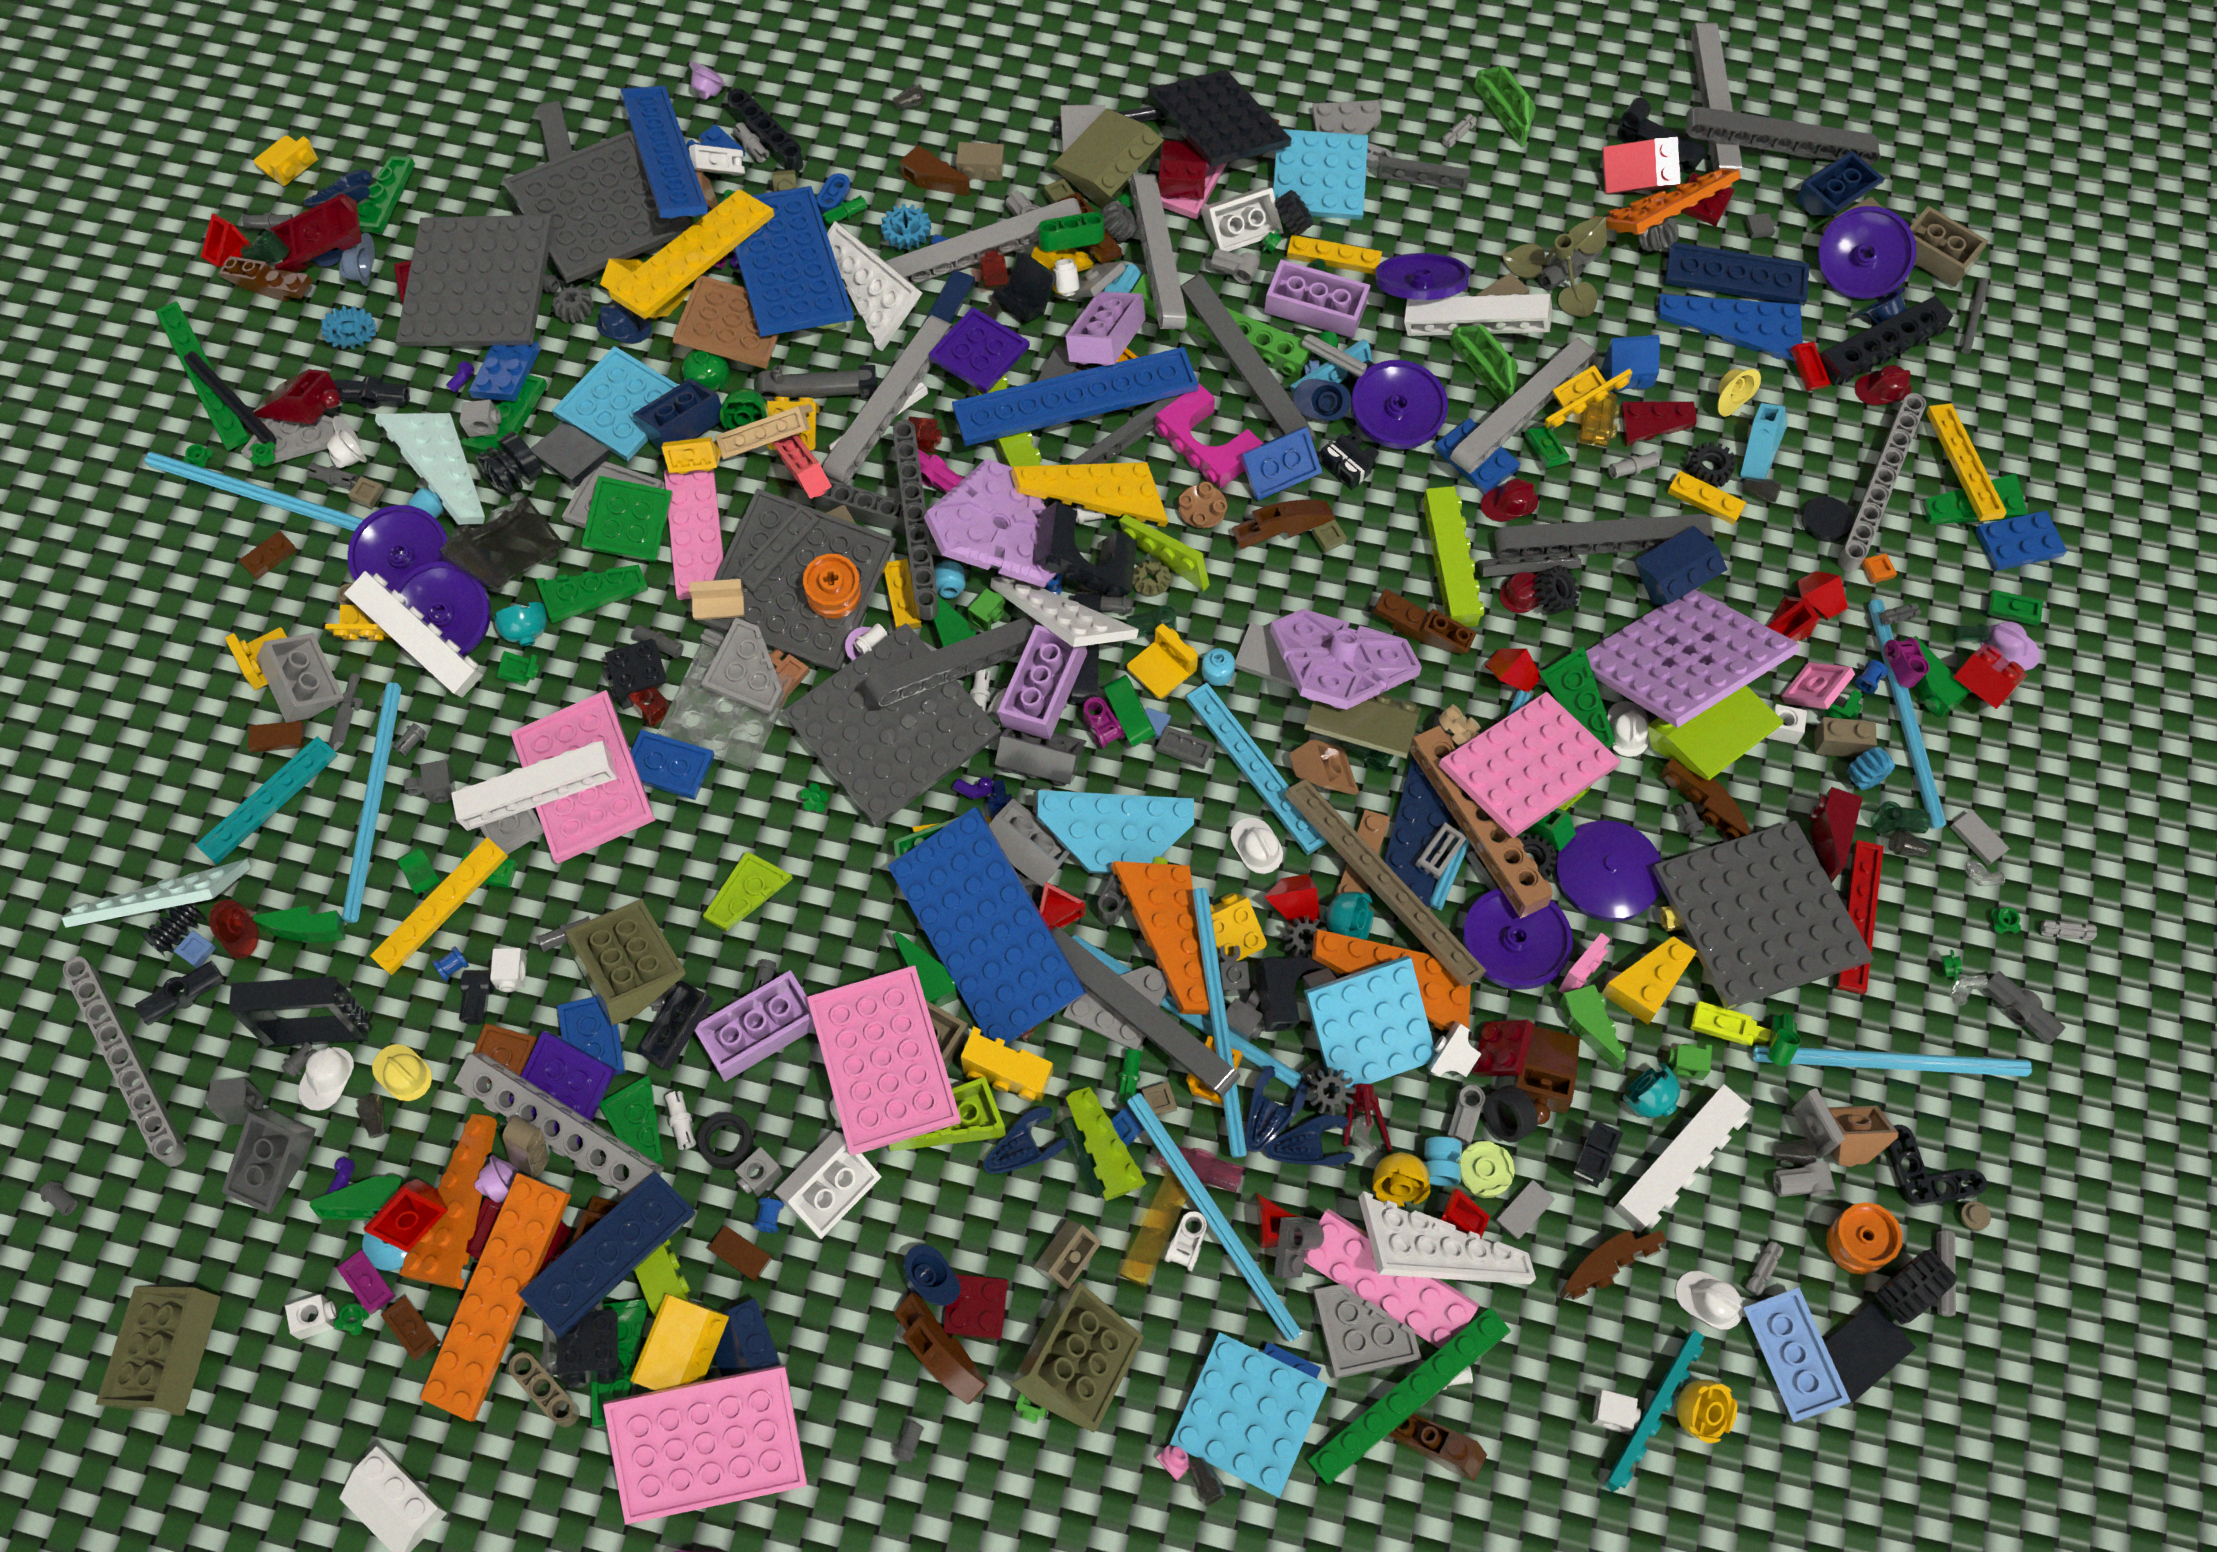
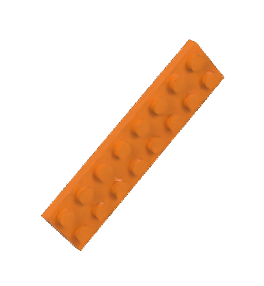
M516 1174L420 1399L465 1420H476L525 1305V1302L518 1294L537 1277L571 1194L524 1174Z

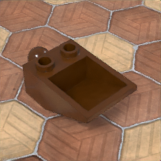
M1534 1026L1522 1075L1515 1076L1513 1086L1520 1088L1529 1096L1537 1112V1125H1543L1550 1118V1110L1566 1114L1572 1103L1577 1077L1580 1037Z

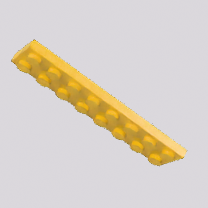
M738 189L609 290L610 298L640 317L648 318L773 218L774 209Z

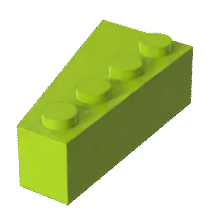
M986 1077L952 1088L961 1123L888 1145L890 1152L1005 1137V1126Z
M670 1239L635 1269L648 1305L655 1317L658 1314L665 1294L691 1301L688 1296V1292L691 1290L684 1275L680 1276L677 1270L681 1268L674 1251L670 1253L667 1246L671 1244Z

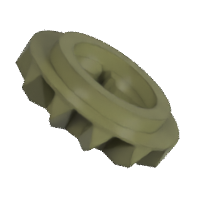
M1149 559L1148 562H1140L1134 568L1132 585L1139 593L1146 596H1157L1169 588L1171 575L1168 566L1162 565L1161 561L1157 563ZM1147 572L1151 575L1156 574V579L1154 581L1151 578L1147 579Z

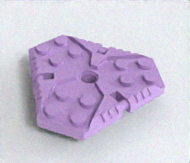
M985 459L969 475L962 479L957 487H953L950 492L926 512L924 519L942 556L989 570L991 565L999 567V574L1044 588L1058 574L1035 563L1041 516L1046 506L1041 498L1017 493L1010 473L1013 467Z
M1301 609L1271 622L1269 631L1283 660L1286 662V667L1299 695L1309 700L1320 701L1335 708L1347 710L1379 695L1381 692L1420 675L1422 666L1407 639L1360 625L1358 630L1349 628L1350 622L1306 609Z

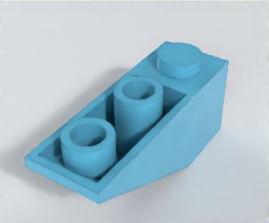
M1760 404L1753 421L1740 474L1741 478L1765 481L1788 425L1785 406Z

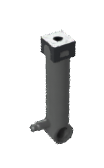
M858 365V371L783 375L780 366H774L773 371H762L757 375V392L765 398L766 402L775 401V397L806 398L859 394L861 399H870L878 388L875 365Z

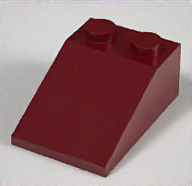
M1163 142L1159 172V191L1161 197L1204 199L1207 162L1189 142Z
M1831 787L1826 795L1822 794L1820 796L1817 806H1813L1808 819L1812 821L1810 834L1816 857L1831 883L1846 865L1863 799L1861 796Z

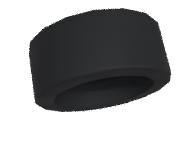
M1512 1085L1503 1086L1485 1098L1483 1105L1484 1117L1492 1132L1501 1140L1508 1143L1518 1142L1536 1129L1538 1120L1535 1106L1529 1096L1520 1088ZM1503 1102L1515 1114L1517 1126L1506 1115Z
M719 1113L710 1117L702 1125L698 1133V1147L703 1158L712 1167L720 1170H732L739 1167L750 1157L754 1148V1137L748 1123L742 1117L733 1113ZM723 1126L736 1127L743 1137L741 1148L735 1154L728 1157L715 1155L709 1146L711 1135Z

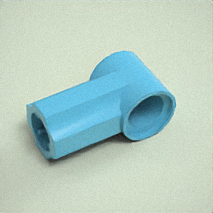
M1131 263L1124 265L1125 271L1114 282H1111L1104 292L1131 293L1142 277V272L1136 265Z

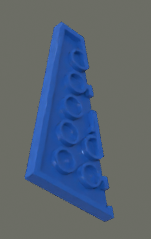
M1660 294L1658 297V319L1684 328L1691 326L1700 329L1702 334L1709 336L1712 333L1721 336L1723 341L1755 352L1762 350L1773 354V358L1779 360L1785 358L1794 361L1793 365H1796L1790 348L1796 344L1803 343L1800 304Z

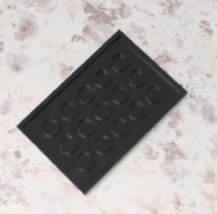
M1218 70L1215 73L1198 75L1197 77L1178 80L1174 83L1160 84L1157 87L1148 89L1149 99L1210 167L1291 146L1292 138L1227 70Z

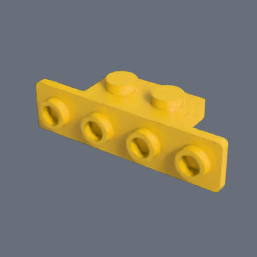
M1593 365L1553 389L1552 393L1562 409L1545 419V427L1549 428L1553 425L1556 428L1567 420L1566 417L1572 413L1575 415L1582 413L1588 408L1587 404L1595 400L1597 403L1605 399L1609 395L1608 392L1612 389H1622L1630 383L1629 379L1633 372L1629 368L1606 382L1597 367Z

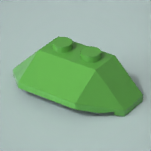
M1504 65L1477 71L1474 88L1521 148L1524 147L1536 108L1534 102Z
M1483 324L1454 328L1450 340L1451 346L1503 405L1514 394L1518 372L1516 360L1503 349L1501 342L1496 340Z

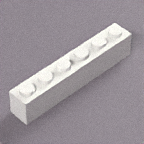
M1537 293L1532 295L1446 297L1433 300L1407 299L1404 323L1408 336L1452 335L1454 328L1481 324L1491 334L1550 332L1552 317L1550 294Z
M364 571L344 594L452 693L463 698L483 676L477 670L479 664L468 655L464 658L459 653L461 648L452 640L448 639L445 641L440 636L443 632L433 623L428 625L423 621L424 614L414 606L409 608L404 603L407 599L394 589L391 592L386 587L388 582L378 573L373 576Z
M602 740L591 742L585 747L573 751H565L559 756L540 760L536 764L524 768L514 769L510 773L498 777H490L484 782L462 787L460 790L452 792L451 795L456 820L468 831L618 778L612 752Z
M1724 1084L1613 1210L1639 1233L1646 1226L1651 1230L1662 1218L1658 1212L1663 1207L1669 1210L1678 1200L1679 1196L1676 1194L1681 1186L1687 1189L1697 1178L1693 1172L1698 1167L1704 1170L1714 1159V1156L1710 1154L1714 1148L1717 1147L1721 1150L1732 1138L1728 1135V1132L1733 1127L1739 1130L1749 1119L1745 1113L1751 1106Z

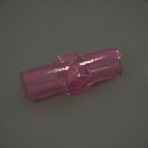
M1176 1145L1202 1185L1209 1183L1237 1192L1244 1167L1217 1159L1213 1153L1204 1149L1193 1148L1190 1150ZM1159 1151L1155 1165L1172 1171Z

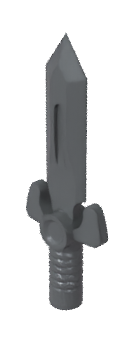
M351 673L349 676L347 688L342 694L343 700L333 705L338 710L328 743L335 752L344 745L353 714L352 706L355 704L354 708L358 711L364 703L361 698H355L360 681V675Z

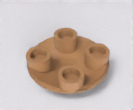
M1202 482L1199 485L1189 487L1180 495L1178 510L1183 520L1189 525L1197 528H1210L1219 524L1225 517L1227 502L1224 495L1213 487L1210 482Z

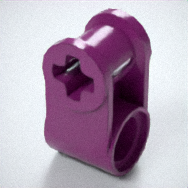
M1910 637L1904 641L1892 639L1885 643L1884 654L1889 661L1897 682L1906 688L1914 687L1928 673L1930 668L1920 649L1919 642L1914 637Z
M1099 697L1089 698L1084 704L1083 721L1099 748H1106V744L1117 738H1125L1120 722L1114 717L1105 701ZM1093 710H1097V711H1099L1101 714H1099V715H1091L1089 712H1090V711H1093Z

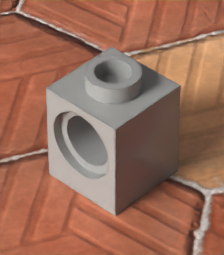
M491 400L462 403L460 424L469 437L497 434L498 424L501 423V414Z
M761 1147L735 1170L739 1178L736 1183L746 1194L752 1191L757 1197L783 1174L780 1166ZM754 1170H764L763 1175L759 1179L750 1178Z

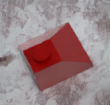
M415 1179L404 1184L363 1229L365 1232L409 1253L448 1209L437 1189Z

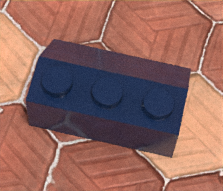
M1851 151L1803 182L1796 202L1811 215H1833L1883 183L1885 179Z
M690 378L634 412L633 416L654 446L662 450L663 442L695 439L709 428L715 427L721 421V402L717 393Z
M1690 526L1633 560L1652 605H1669L1728 570L1719 548L1696 526Z
M756 1298L723 1313L729 1316V1319L714 1354L722 1377L782 1365L762 1309Z

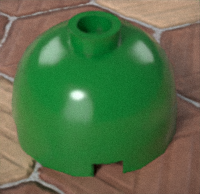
M693 349L682 362L681 373L684 382L692 378L712 391H717L719 388L721 391L730 381V369L726 358L723 356Z
M748 388L737 389L728 394L720 409L722 425L726 429L729 427L731 430L767 418L769 415L765 398L759 392Z

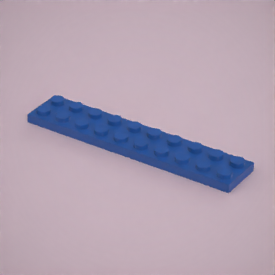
M666 86L620 89L623 105L660 218L672 219L679 216L696 217L708 214L707 203Z
M1184 347L1117 362L1114 365L1100 366L953 401L952 408L964 445L968 446L1198 391L1199 384Z

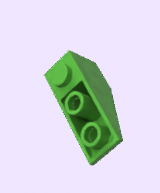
M1595 985L1564 993L1559 1001V1005L1568 1027L1615 1070L1620 1069L1626 1061V1051L1621 1042L1618 1043L1615 1035V1023L1611 1017L1608 1018L1605 1011L1606 1003L1602 993H1598Z

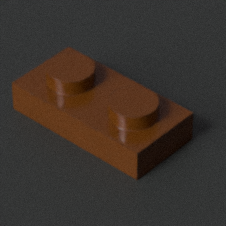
M279 530L239 559V562L258 580L295 553L297 549Z
M407 1296L402 1297L381 1314L384 1321L415 1362L441 1343Z

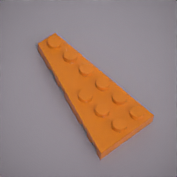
M1317 930L1314 933L1312 959L1339 974L1351 975L1408 955L1412 959L1427 1020L1433 1022V1026L1442 1031L1444 1029L1450 1031L1455 1021L1469 1029L1471 984L1464 988L1434 955L1323 930Z

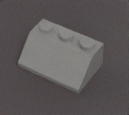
M314 633L264 641L256 658L286 723L312 718L343 700L344 697Z
M1013 798L989 824L1012 866L1025 874L1027 879H1031L1042 886L1045 885V881L1048 882L1070 854L1055 839L1054 834L1036 819L1034 814Z

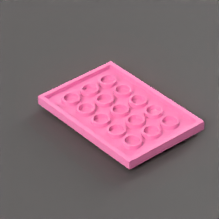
M607 690L510 732L522 768L536 764V762L543 759L559 756L565 751H573L585 747L591 742L602 740L612 752L618 779L536 807L553 860L557 864L656 820L612 699Z
M1545 692L1442 758L1438 766L1514 838L1616 769L1621 761L1549 693Z
M915 966L807 997L850 1156L961 1123Z
M786 1364L605 1401L603 1404L625 1525L807 1486Z

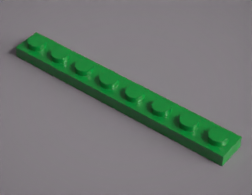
M175 301L155 310L227 451L249 442L250 438L237 415L184 360L185 354H188L190 351L196 352L213 370L179 303Z
M1490 1307L1308 1459V1461L1329 1486L1511 1332L1510 1328Z

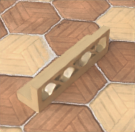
M811 404L798 406L716 435L718 446L721 448L722 458L727 459L810 430L806 414L813 411Z

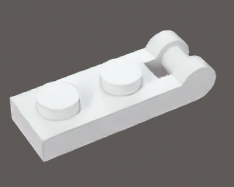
M703 145L689 146L690 158L695 170L732 174L733 176L745 175V167L742 166V159L744 158L742 150Z

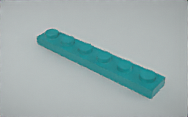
M317 736L196 844L197 848L217 865L338 756L337 753Z
M1695 1329L1684 1340L1641 1416L1638 1426L1633 1430L1607 1476L1603 1486L1614 1492L1620 1486L1625 1489L1634 1474L1630 1471L1635 1461L1639 1463L1648 1449L1644 1445L1649 1435L1654 1437L1662 1425V1422L1658 1420L1663 1410L1666 1412L1670 1410L1676 1400V1396L1673 1395L1677 1385L1682 1387L1690 1375V1371L1687 1370L1691 1360L1696 1362L1702 1354L1704 1347L1700 1344L1705 1336Z

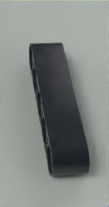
M739 88L731 90L727 98L732 117L738 123H744L752 134H756L763 147L768 150L769 154L786 171L795 170V173L799 172L804 166L800 145L745 90Z
M1075 592L1076 602L1100 612L1101 593ZM1099 644L1086 645L1087 655L1072 688L1073 704H1085L1089 698L1098 697Z

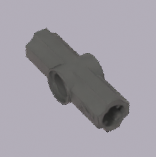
M1580 249L1574 251L1571 257L1574 279L1583 272L1588 264L1600 257L1603 250L1595 254H1584ZM1557 258L1554 263L1539 273L1538 279L1544 289L1553 290L1569 278L1567 262Z
M1998 971L1982 987L1986 993L2005 1008L2004 1012L2010 1021L2020 1026L2025 1025L2047 1045L2052 1043L2066 1028L2042 1007L2041 999L2034 992L2026 989L2022 990L2001 971Z

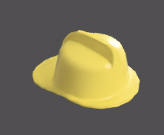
M1732 369L1723 376L1718 385V394L1720 395L1718 412L1724 417L1731 415L1754 396L1761 383L1759 371L1755 369Z
M400 1044L387 1046L374 1058L372 1065L374 1077L397 1099L403 1101L416 1100L423 1096L430 1088L432 1082L430 1068L409 1047Z

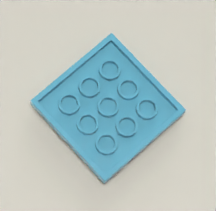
M1283 129L1292 140L1290 147L1276 150L1273 186L1275 200L1289 190H1293L1300 196L1301 201L1305 203V207L1308 208L1311 216L1362 220L1368 135Z
M614 346L552 409V412L556 418L570 423L628 462L649 440V437L635 420L633 413L677 387L678 384Z
M1408 955L1304 990L1327 1077H1329V1067H1333V1077H1337L1340 1069L1344 1070L1341 1081L1343 1082L1348 1077L1353 1079L1345 1088H1352L1358 1084H1371L1428 1064L1436 1054L1411 957ZM1329 1084L1333 1095L1340 1093L1339 1087L1335 1089V1084Z
M1219 1332L1170 1444L1175 1447H1181L1185 1452L1280 1498L1328 1384Z

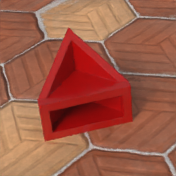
M211 214L201 254L203 259L217 267H223L229 256L245 259L261 256L232 223L217 214Z
M1815 571L1796 582L1801 597L1807 598L1811 605L1826 620L1847 610L1848 606L1841 576Z
M1784 597L1769 625L1766 627L1797 642L1810 637L1821 618L1807 598Z
M1527 648L1499 649L1485 665L1498 680L1515 687L1517 690L1530 692L1541 679V675Z
M1309 874L1282 878L1264 896L1293 926L1294 918H1298L1303 924L1304 916H1309V924H1313L1315 919L1320 921L1317 887Z
M1045 881L1039 912L1050 930L1054 925L1062 929L1086 916V905L1082 900Z
M1454 1188L1447 1200L1440 1220L1455 1225L1456 1230L1468 1234L1469 1231L1480 1235V1239H1482L1490 1216L1463 1192Z
M1256 1192L1260 1248L1278 1247L1281 1218L1302 1216L1289 1213Z

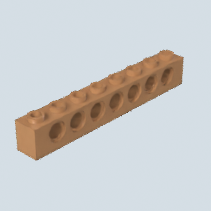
M1437 726L1413 737L1409 751L1520 919L1548 906L1553 896L1552 887L1538 872L1536 862L1529 858L1524 851L1521 840L1517 836L1512 838L1473 799H1465L1464 797H1471L1438 766L1441 759L1437 756L1444 758L1456 750L1451 736L1445 733L1441 726ZM1478 817L1484 818L1486 821H1481ZM1492 838L1498 839L1500 842H1494ZM1506 860H1512L1515 864H1510ZM1520 881H1525L1530 886L1523 885Z

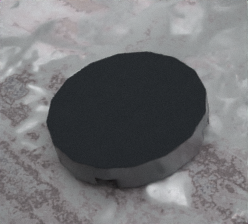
M1828 496L1816 497L1809 501L1802 512L1801 518L1807 533L1810 532L1815 535L1814 538L1825 542L1842 539L1850 530L1853 521L1850 509L1842 501Z

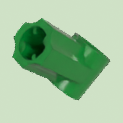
M1783 1013L1780 1016H1774L1771 1021V1045L1766 1054L1773 1063L1780 1066H1788L1801 1044V1038L1797 1034V1023L1794 1022L1793 1016Z

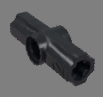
M371 376L365 377L363 381L343 379L333 381L340 394L341 401L358 402L363 407L369 409H376L379 407V404L406 406L410 401L408 385L383 383L380 379Z
M211 960L183 977L169 978L164 983L162 989L136 1003L135 1009L144 1023L149 1026L178 1008L187 1009L196 1002L197 997L223 983L224 977ZM184 989L182 994L176 996L180 990Z

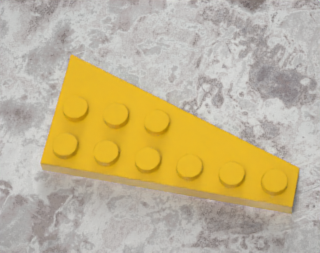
M1147 462L1013 466L1010 472L1016 491L1020 494L1042 499L1052 497L1062 500L1063 504L1071 505L1072 502L1082 504L1085 509L1119 517L1122 514L1136 517V520L1140 522H1145L1146 520L1157 522V526L1166 527L1169 522Z

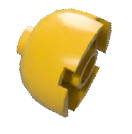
M1404 1152L1390 1154L1381 1159L1374 1170L1373 1191L1375 1190L1378 1200L1384 1203L1389 1200L1397 1203V1207H1403V1201H1413V1205L1419 1204L1427 1199L1430 1194L1428 1169L1414 1155Z
M1708 1379L1696 1380L1686 1385L1681 1391L1676 1405L1677 1418L1684 1430L1691 1436L1706 1443H1717L1722 1440L1718 1437L1723 1432L1729 1433L1737 1417V1401L1731 1397L1730 1392L1732 1390L1721 1383Z

